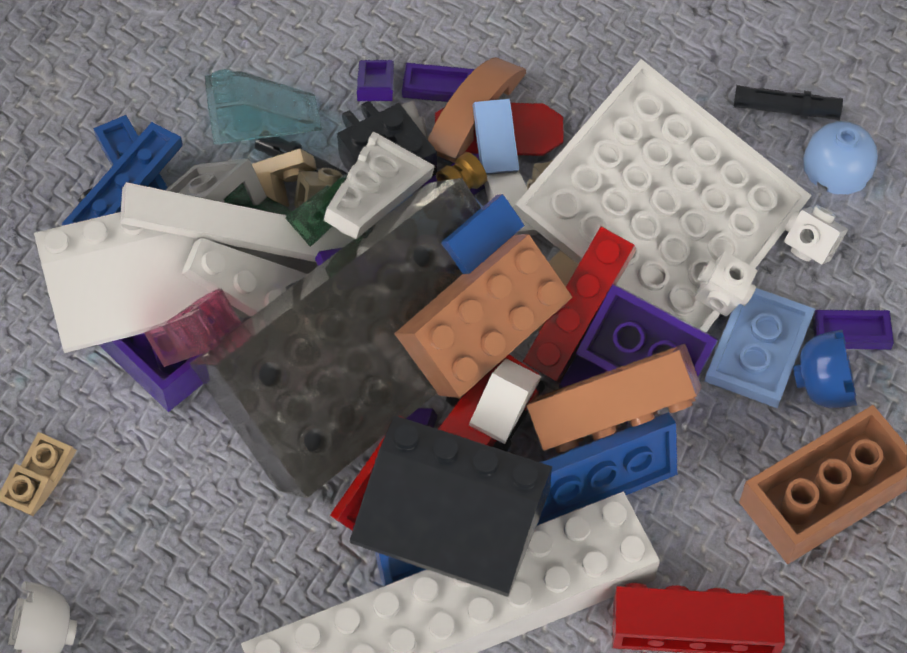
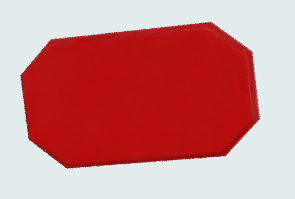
M510 102L517 155L544 156L564 143L562 115L544 103ZM444 108L435 113V123ZM474 129V141L465 152L479 154L476 130Z

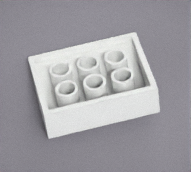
M121 212L35 232L34 236L64 353L218 315L213 293L182 275L192 246L199 239L121 224Z

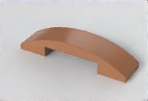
M497 57L491 58L478 66L464 80L448 101L428 137V141L437 151V156L455 163L456 159L464 154L474 141L475 122L472 104L479 101L498 100L503 93L510 95L525 76L526 69Z

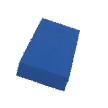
M499 194L441 243L463 274H470L525 225L503 194Z

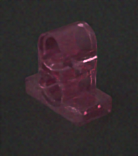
M219 288L196 300L168 321L153 326L144 334L165 367L211 351L221 344L220 339L240 325L241 321L222 288Z

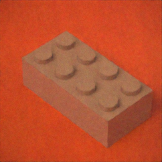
M529 234L513 235L470 274H462L394 334L439 396L460 398L567 303L572 296Z
M682 344L543 394L526 406L543 451L554 447L556 453H561L577 447L579 442L584 440V436L592 434L593 439L597 440L617 432L616 429L621 427L620 424L630 420L632 427L655 419L654 416L658 414L660 409L668 407L670 413L686 409L693 405L692 402L696 401L695 397H697L702 387L686 344Z
M871 405L746 481L739 503L784 561L790 564L907 491V444L876 407Z

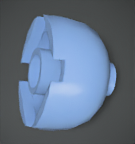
M836 121L827 124L815 132L808 143L803 157L804 171L813 184L817 185V182H819L821 185L828 187L827 192L832 194L848 195L861 191L872 178L878 160L877 146L869 132L860 125L848 121Z

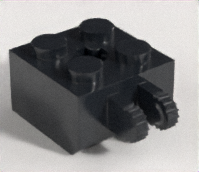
M367 101L361 104V110L365 119L360 122L350 110L342 113V120L346 129L337 133L338 151L340 159L348 172L356 164L360 152L364 146L366 147L369 137L374 131L434 165L432 177L436 175L437 151L400 103L379 112L371 101Z

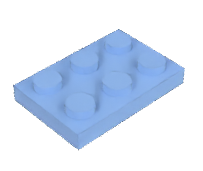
M756 288L745 306L739 304L731 312L704 382L778 408L815 308Z

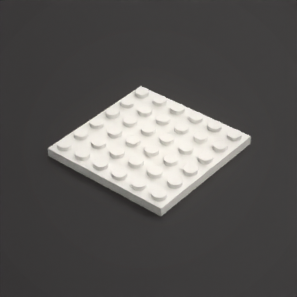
M640 59L517 201L513 209L521 219L578 264L600 226L634 244L637 250L617 285L707 332L721 314L694 299L701 284V281L698 280L699 274L707 261L715 262L725 251L730 255H737L743 258L748 265L756 268L785 231V226L795 211L799 212L812 195L645 61Z

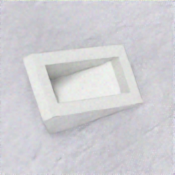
M505 359L492 373L469 426L505 444L541 380V376Z

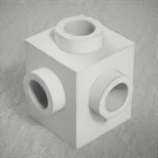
M816 205L815 208L808 207L802 209L800 213L795 211L785 226V230L789 233L784 242L792 247L790 251L795 256L808 262L813 259L822 265L831 261L849 229L834 221L836 216L831 211Z
M724 251L715 262L708 260L698 277L701 284L694 299L727 317L739 304L745 306L751 299L756 289V286L751 283L758 270L748 265L743 258L737 255H730Z

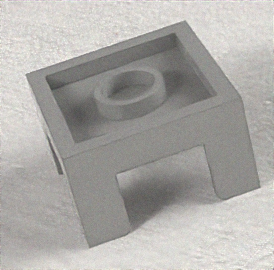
M249 158L194 165L166 189V191L225 203V198L243 182L253 205H259L266 198V194Z

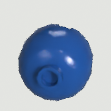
M843 330L826 332L812 338L801 351V365L793 366L797 388H805L813 402L829 409L857 406L849 355L845 348L846 341Z

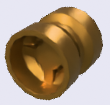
M465 152L456 159L453 166H445L436 173V179L443 193L453 202H459L468 195V190L471 188L477 189L487 182V174L480 161L473 154Z

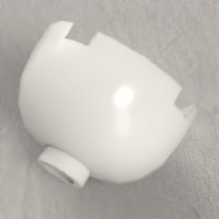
M24 581L21 589L29 592L26 599H17L8 645H14L15 653H61L65 644L73 645L77 630V620L70 619L68 602L60 592L52 587Z

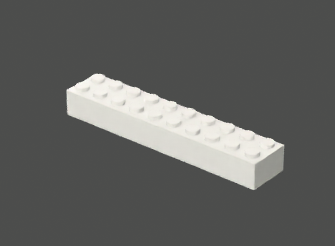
M623 491L536 526L509 597L430 570H424L241 643L243 653H478L615 596L616 586L623 587L629 583L646 584L654 581L660 560Z

